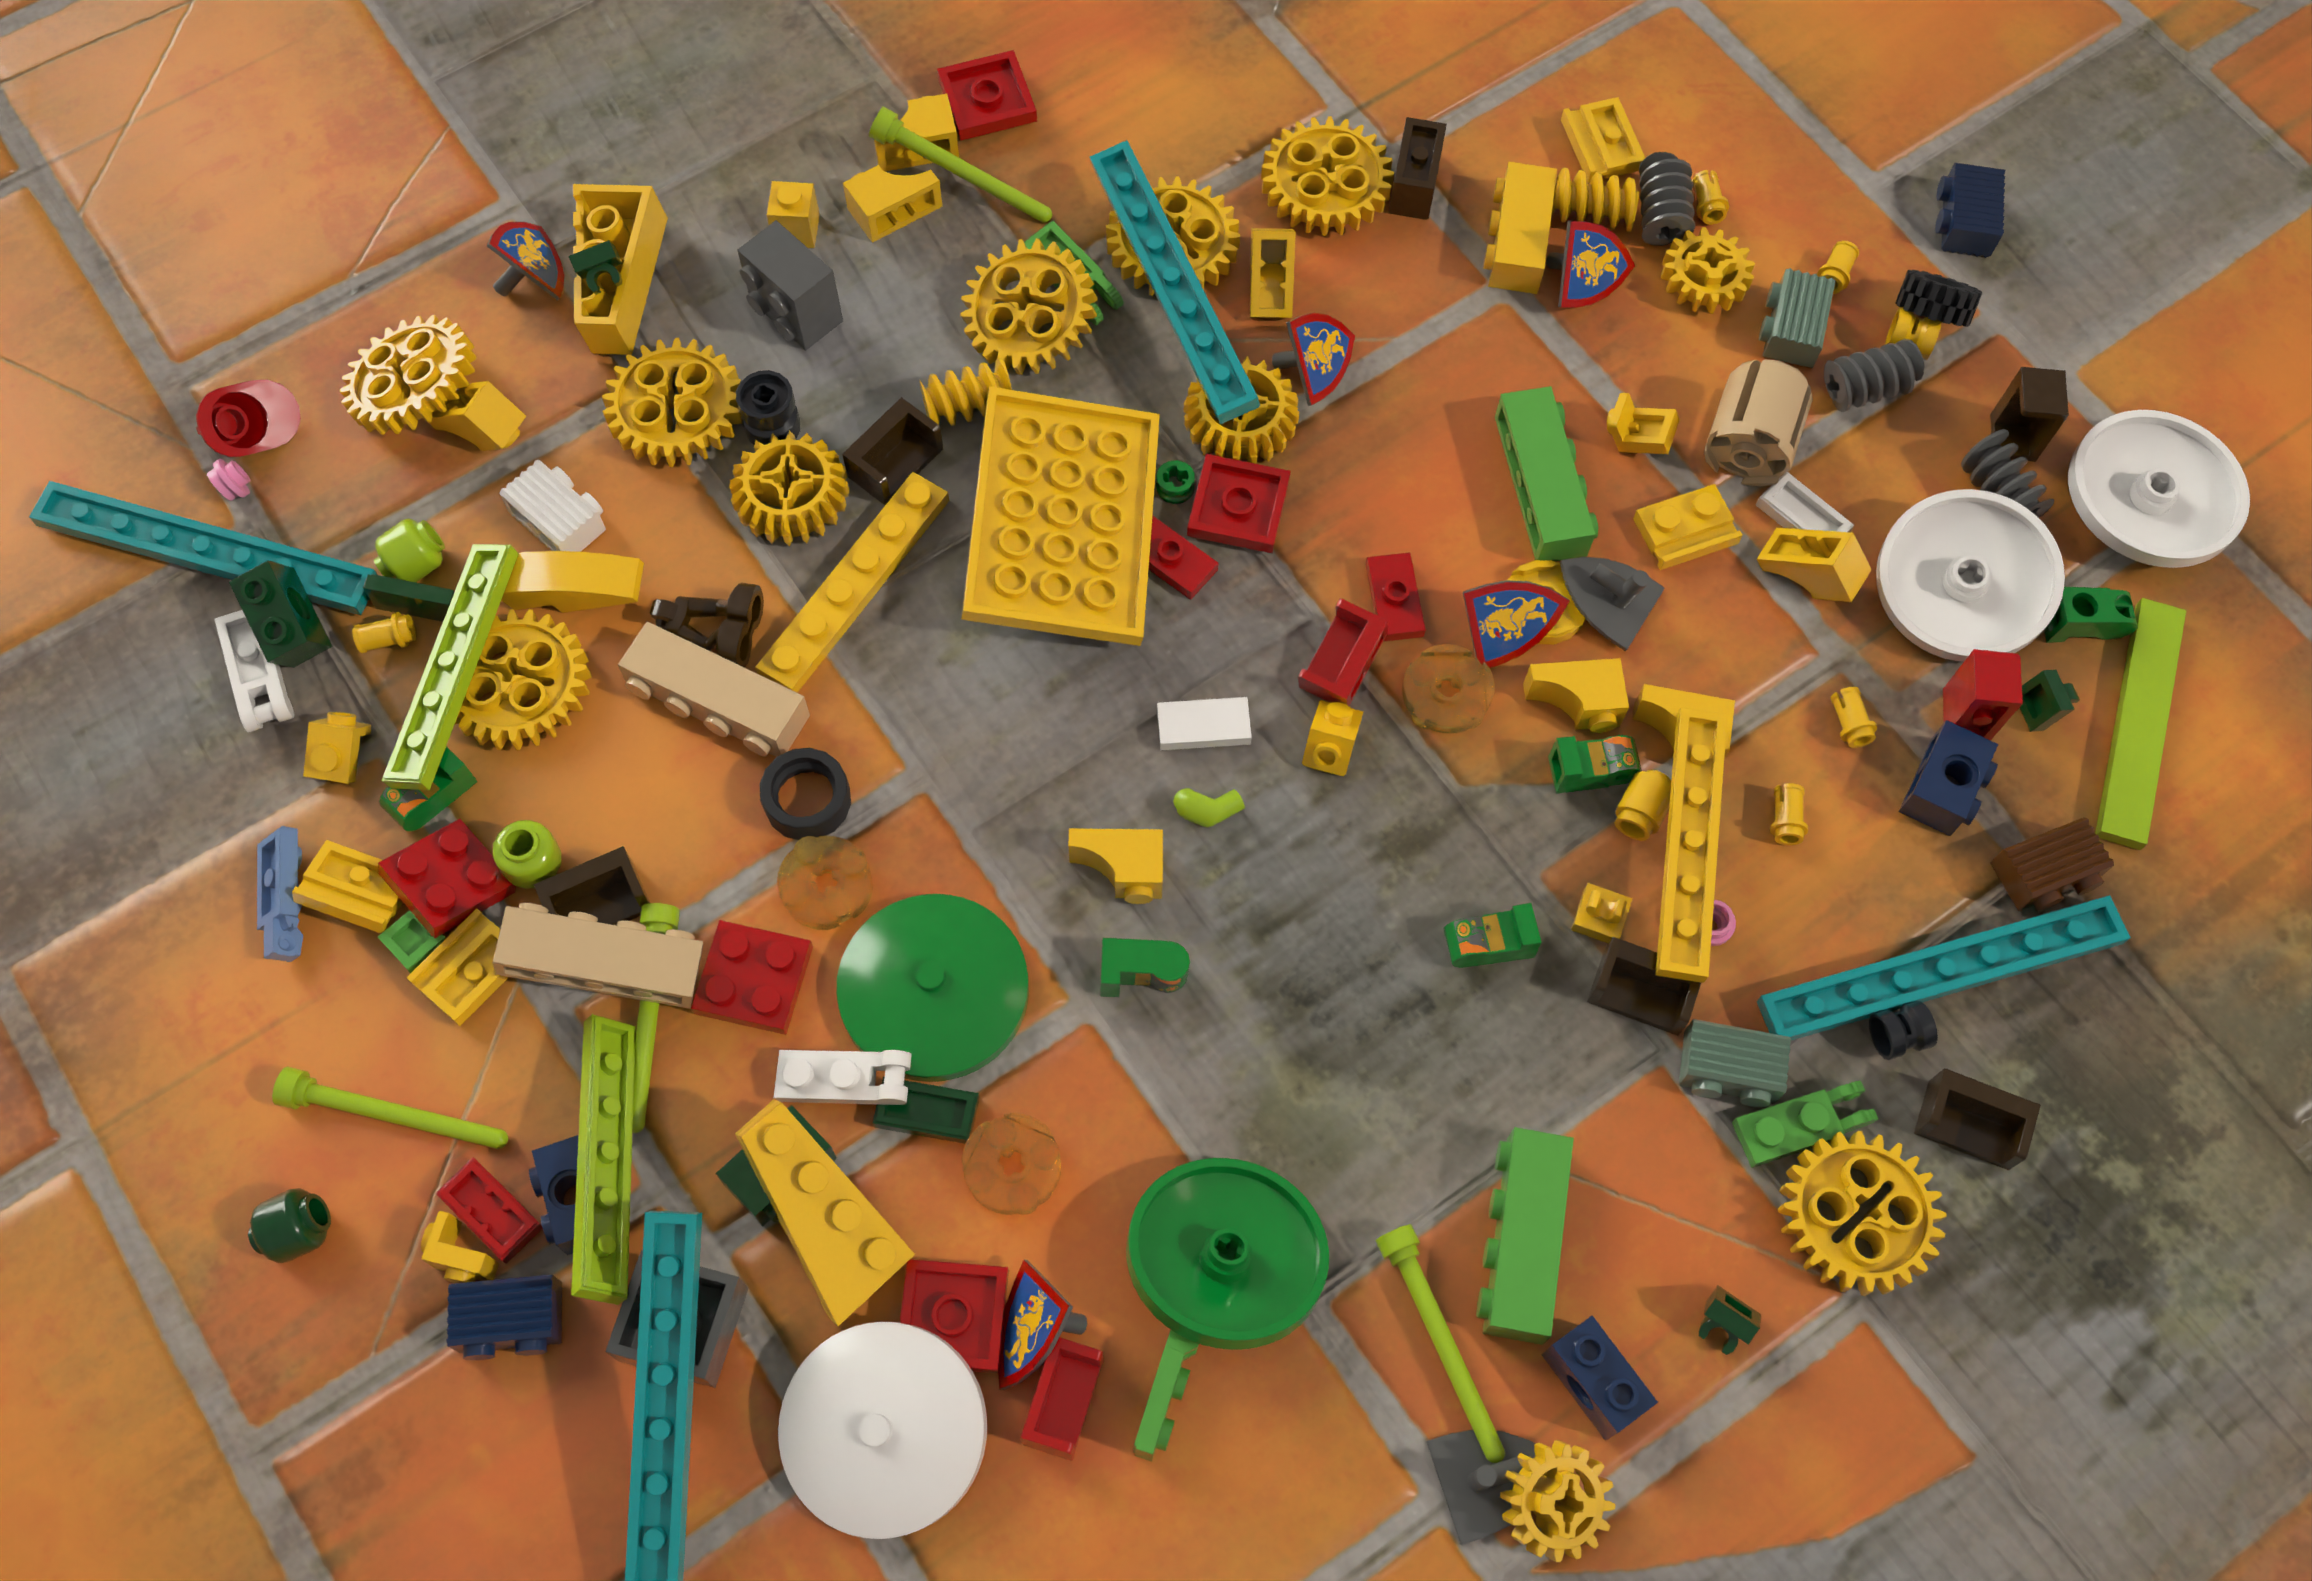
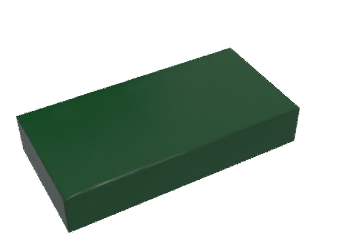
M368 574L363 586L364 591L376 609L400 612L401 614H409L410 616L443 622L454 595V590L375 574Z
M904 1080V1086L908 1087L906 1104L876 1105L872 1123L874 1128L970 1145L980 1097L979 1093Z

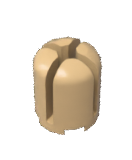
M1766 359L1762 363L1758 360L1742 363L1730 373L1704 449L1706 462L1716 473H1718L1719 467H1722L1730 473L1742 476L1741 484L1767 486L1777 484L1780 476L1791 470L1813 400L1811 387L1808 385L1805 376L1798 369L1781 361Z

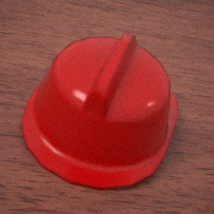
M268 379L250 380L217 388L207 393L198 406L196 430L202 436L204 442L216 453L227 457H242L274 449L289 442L298 431L301 420L300 408L294 395L282 384Z

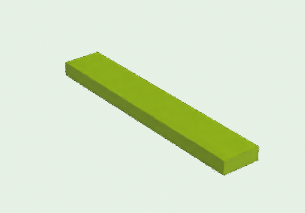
M472 545L381 780L388 787L393 789L430 790L519 553L512 545Z
M2141 598L2135 607L2134 613L2138 628L2130 635L2095 832L2100 839L2137 850H2142L2148 843L2186 610Z
M592 1014L584 1021L571 1296L619 1305L628 1297L636 1026Z

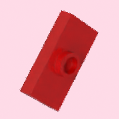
M1152 515L1149 570L1191 600L1218 571L1219 563Z
M1411 553L1367 557L1365 565L1374 612L1376 615L1388 620V634L1384 642L1424 637L1426 629Z
M474 1157L435 1193L505 1264L543 1229L542 1225Z

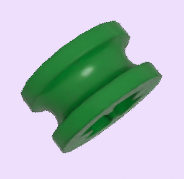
M1174 460L1168 461L1158 468L1156 489L1161 499L1171 504H1181L1192 497L1195 490V473L1190 465L1183 461ZM1176 476L1177 480L1182 482V486L1175 487L1173 482H1169V478Z

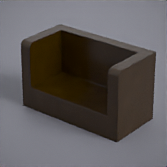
M1406 117L1388 214L1423 220L1429 219L1447 124Z
M2021 367L1990 414L1991 434L2002 429L2008 430L2009 436L2001 443L2002 447L2011 443L2018 445V450L2010 457L2011 460L2026 457L2028 461L2036 462L2069 416L2066 371Z
M901 397L842 454L848 478L882 504L886 505L912 472L919 474L943 450L941 428L936 422Z
M624 846L534 884L542 906L549 910L548 913L568 917L570 912H583L597 917V922L616 926L618 921H630L641 916L642 905L650 903L636 868Z
M1612 937L1603 952L1587 1002L1678 1036L1689 1023L1701 983L1657 976V952Z
M1944 1068L1928 1082L1914 1134L2010 1170L2027 1158L2041 1105Z

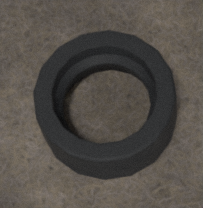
M813 748L792 749L777 756L765 769L760 782V801L772 827L785 837L799 841L818 840L833 833L845 821L851 806L850 786L844 770L836 759L821 750ZM809 772L822 774L829 779L833 789V797L831 802L822 811L812 816L796 817L789 815L782 809L778 793L788 779L800 773Z

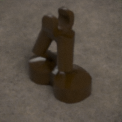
M739 583L731 592L728 600L678 596L675 603L657 599L652 604L650 615L656 619V626L708 651H711L716 646L717 655L745 668L751 655L753 632L759 626L762 618L764 598L759 585ZM726 616V619L719 628L709 637H706L689 625L691 617Z

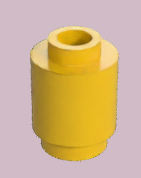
M1657 770L1635 773L1615 810L1617 816L1615 820L1616 828L1624 835L1639 841L1648 840L1651 834L1657 833L1669 811L1671 779Z

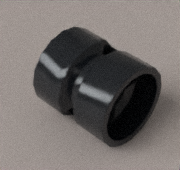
M771 370L757 371L746 376L736 390V402L749 441L753 445H755V440L766 445L770 443L772 433L778 440H784L789 430L797 439L800 432V418L795 405L793 390L788 379L780 373Z

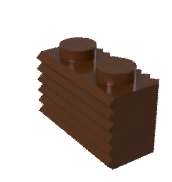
M2083 817L2003 849L1990 864L2018 911L2034 905L2037 912H2040L2061 902L2064 899L2062 894L2075 889L2078 895H2083L2101 886L2104 883L2101 876L2114 866V861L2109 858V852L2104 849V844L2099 841V836L2094 833V827L2089 825V819Z

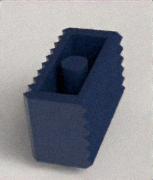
M1955 162L1948 176L1941 177L1936 198L1937 201H1943V208L1937 216L1935 232L1936 234H1942L1941 249L1944 252L1950 250L1954 253L1958 251L1960 254H1975L1977 257L1983 255L1985 258L1992 255L2004 233L2005 169Z
M553 1274L449 1284V1295L447 1298L449 1304L447 1308L448 1337L446 1342L447 1346L458 1353H463V1359H492L495 1357V1350L515 1348L516 1355H539L547 1352V1345L562 1343V1282Z

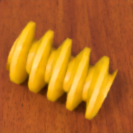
M1563 167L1556 178L1552 214L1555 209H1560L1561 222H1566L1572 211L1576 212L1577 221H1584L1588 214H1592L1593 223L1599 225L1603 218L1607 216L1609 217L1610 229L1615 230L1621 219H1625L1626 230L1631 232L1639 200V191L1636 190L1635 179L1629 177L1622 188H1620L1618 176L1612 175L1604 186L1601 173L1596 172L1590 182L1587 183L1585 171L1579 170L1573 181H1571L1569 169Z
M1002 358L995 361L994 373L987 363L982 362L979 364L977 377L969 366H964L962 368L961 380L957 378L952 370L946 371L944 384L940 382L936 374L929 375L928 388H925L919 379L926 414L938 425L940 423V416H945L949 424L955 426L957 412H961L968 423L972 422L974 408H978L985 419L989 386L1012 390L1008 371Z

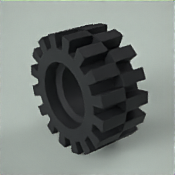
M1908 270L1895 304L1906 311L1915 312L1914 314L1929 317L1928 319L1968 327L1977 309L1982 291L1968 286L1969 284L1957 282L1955 279L1945 278L1938 274L1933 275L1925 271Z

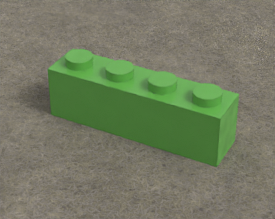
M1551 386L1501 394L1495 414V421L1535 560L1561 561L1588 556L1593 540L1598 537V522L1596 515L1593 512L1589 513L1585 501L1587 499V485L1584 476L1578 475L1574 464L1576 461L1575 444L1572 438L1567 439L1565 434V412L1562 403L1556 402Z
M1514 1127L1507 1138V1142L1499 1141L1495 1170L1503 1171L1501 1190L1493 1189L1489 1207V1218L1497 1220L1495 1238H1487L1483 1255V1268L1491 1269L1488 1288L1481 1287L1476 1311L1477 1318L1484 1319L1483 1334L1543 1345L1552 1336L1574 1141L1572 1137Z

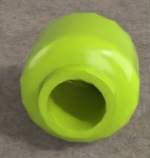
M407 518L376 539L375 548L378 557L374 559V563L385 577L417 582L442 564L443 557L441 551L445 549V545L439 534L428 522L424 520L417 522Z
M531 820L513 822L498 833L493 843V858L498 869L515 886L524 889L535 888L534 884L557 875L561 866V850L551 832L541 823Z

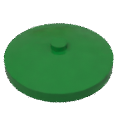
M924 894L890 904L874 914L859 928L842 956L838 969L836 994L840 1015L846 1030L861 1052H883L885 1050L909 1052L912 1054L910 1070L905 1071L904 1078L914 1081L939 1082L963 1077L981 1069L999 1056L1009 1045L1019 1030L1025 1016L1029 996V978L1025 957L1018 940L1010 928L996 914L986 907L963 897L946 894Z
M1208 1158L1177 1166L1166 1172L1149 1186L1136 1205L1131 1218L1126 1242V1259L1129 1275L1139 1297L1150 1312L1166 1327L1182 1337L1201 1345L1219 1349L1243 1350L1261 1347L1278 1341L1292 1333L1309 1317L1320 1298L1327 1279L1329 1247L1325 1229L1314 1207L1288 1180L1263 1166L1231 1158Z

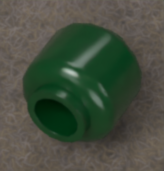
M301 1188L289 1189L260 1203L253 1210L250 1220L251 1227L248 1231L249 1242L257 1253L263 1254L271 1261L276 1263L290 1262L318 1249L323 1244L331 1225L329 1209L319 1195L311 1194Z

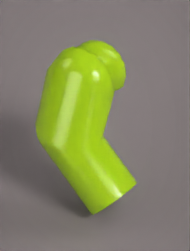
M1184 788L1176 793L1173 800L1179 816L1206 828L1212 827L1245 809L1244 802L1235 789L1216 799H1212L1190 788Z

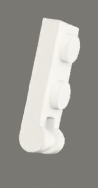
M240 610L215 618L236 706L245 730L249 733L263 728V723L274 719L283 722L294 718V710L287 696L280 666L267 662L243 611ZM268 694L270 702L256 706L254 698Z
M779 1050L773 1098L780 1102L903 1105L907 1103L908 1087L904 1086L905 1071L910 1070L912 1054L900 1050H885L883 1052ZM876 1071H885L884 1084L875 1086Z

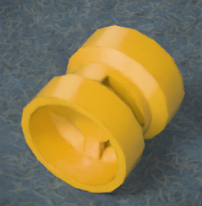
M1898 308L1890 325L1885 345L1888 343L1896 344V342L1903 339L1912 340L1918 346L1923 360H1928L1936 344L1942 322L1928 319L1929 317L1924 319L1915 317L1913 312Z

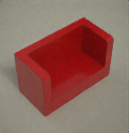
M1340 598L1335 606L1336 616L1307 670L1302 668L1299 673L1298 684L1299 688L1328 702H1340L1350 706L1388 634V620Z
M1973 649L1943 688L1944 722L1948 720L1991 741L2023 704L2021 657L2016 653Z
M1059 1337L1052 1352L1045 1360L1020 1437L1024 1446L1070 1461L1073 1460L1104 1361L1103 1351Z

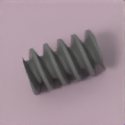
M1654 152L1647 156L1640 163L1639 167L1641 176L1642 238L1647 244L1663 246L1672 243L1674 238L1682 240L1687 230H1690L1692 233L1694 232L1695 222L1693 216L1695 212L1692 205L1694 201L1692 193L1693 182L1691 179L1692 168L1689 163L1678 159L1674 154Z
M1903 339L1896 342V344L1888 343L1880 348L1874 347L1865 352L1853 353L1849 357L1841 356L1834 359V361L1828 360L1824 367V381L1835 407L1839 411L1845 412L1850 409L1851 405L1857 408L1864 406L1867 400L1874 404L1881 401L1883 396L1887 399H1892L1897 396L1898 392L1903 395L1911 393L1914 388V382L1921 380L1924 375L1925 364L1918 346L1912 340Z
M2002 429L1986 436L1970 449L1961 462L1963 471L1971 474V483L1976 487H1981L1980 490L1996 493L2018 502L2038 518L2043 516L2053 506L2054 499L2039 502L2038 499L2046 492L2047 488L2045 485H2038L2032 488L2028 486L2037 477V473L2029 471L2020 474L2019 471L2027 464L2028 460L2026 457L2010 459L2018 450V445L2011 443L2002 447L2001 443L2009 436L2008 430Z

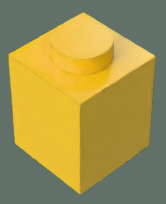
M772 181L766 214L768 224L770 225L777 220L807 248H815L820 213L814 184Z

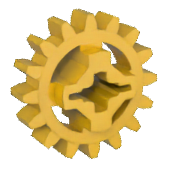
M1706 227L1701 228L1699 236H1695L1690 230L1685 231L1682 240L1678 238L1673 239L1670 249L1666 250L1662 262L1664 268L1661 273V279L1669 281L1666 292H1678L1677 303L1680 305L1688 300L1692 302V311L1695 312L1699 309L1700 305H1705L1709 314H1714L1718 304L1724 310H1730L1733 301L1740 303L1743 300L1754 278V275L1751 273L1755 262L1746 260L1750 251L1749 248L1738 249L1736 244L1739 238L1736 236L1728 241L1723 239L1724 233L1721 229L1716 232L1715 236L1709 235Z
M1554 1440L1552 1450L1549 1446L1536 1443L1534 1444L1535 1458L1520 1453L1517 1456L1522 1466L1520 1472L1516 1473L1507 1470L1505 1474L1514 1484L1512 1490L1500 1492V1498L1510 1502L1512 1505L1511 1509L1502 1514V1518L1511 1525H1517L1511 1534L1512 1538L1523 1545L1527 1544L1526 1550L1541 1558L1545 1554V1557L1555 1562H1561L1565 1552L1566 1555L1578 1560L1581 1558L1580 1545L1584 1543L1596 1549L1599 1546L1594 1536L1596 1529L1609 1531L1611 1527L1607 1521L1602 1519L1604 1511L1615 1509V1503L1604 1499V1493L1614 1487L1613 1482L1606 1478L1598 1477L1605 1466L1602 1462L1589 1458V1451L1576 1445L1571 1448L1569 1444L1560 1440ZM1580 1479L1583 1483L1585 1491H1583L1582 1488L1579 1486ZM1530 1511H1533L1537 1516L1536 1525L1532 1519Z

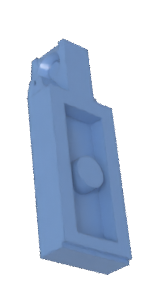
M281 826L257 844V930L264 931L265 959L292 962L301 955L303 934L297 928L299 923L297 917L302 905L295 903L292 895L295 886L298 887V870L302 862V850L298 846L297 828Z

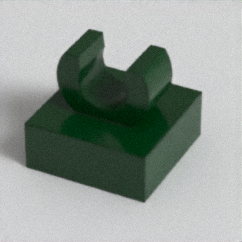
M610 240L569 256L575 273L582 279L586 278L588 287L596 295L601 293L597 279L602 273H609L616 286L622 285V276L615 266L623 263L616 247Z
M2043 670L2022 685L2023 704L2020 706V710L2030 732L2044 731L2074 710L2072 703H2077L2080 699L2072 683H2062L2057 670Z
M1717 1285L1706 1301L1704 1311L1706 1317L1701 1322L1699 1337L1705 1339L1709 1331L1716 1327L1724 1329L1729 1337L1722 1346V1352L1728 1355L1736 1349L1738 1339L1749 1345L1760 1329L1761 1314Z

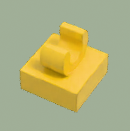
M1587 883L1571 930L1608 944L1612 937L1620 939L1633 898Z

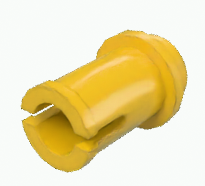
M1703 170L1692 178L1693 188L1698 201L1696 213L1697 217L1703 220L1705 224L1713 225L1720 223L1726 218L1730 206L1728 199L1722 196L1717 173L1711 170L1710 181L1708 170Z
M1838 241L1833 246L1827 263L1819 268L1818 277L1825 276L1827 279L1833 278L1835 280L1833 294H1837L1847 288L1850 282V270L1859 256L1858 247L1849 241Z
M400 612L393 613L389 619L354 625L352 630L355 645L360 653H367L370 650L397 644L404 648L408 647L409 642L416 640V629L409 614L401 615Z
M1847 687L1841 689L1843 698H1840L1839 693L1835 692L1830 699L1832 704H1834L1843 729L1840 732L1841 740L1847 742L1851 748L1863 747L1872 743L1876 739L1877 725L1874 721L1869 720L1859 688Z
M1785 783L1784 793L1781 785H1777L1774 788L1775 822L1770 826V833L1775 836V841L1781 845L1800 844L1804 841V836L1808 834V825L1803 820V796L1805 789L1799 784Z

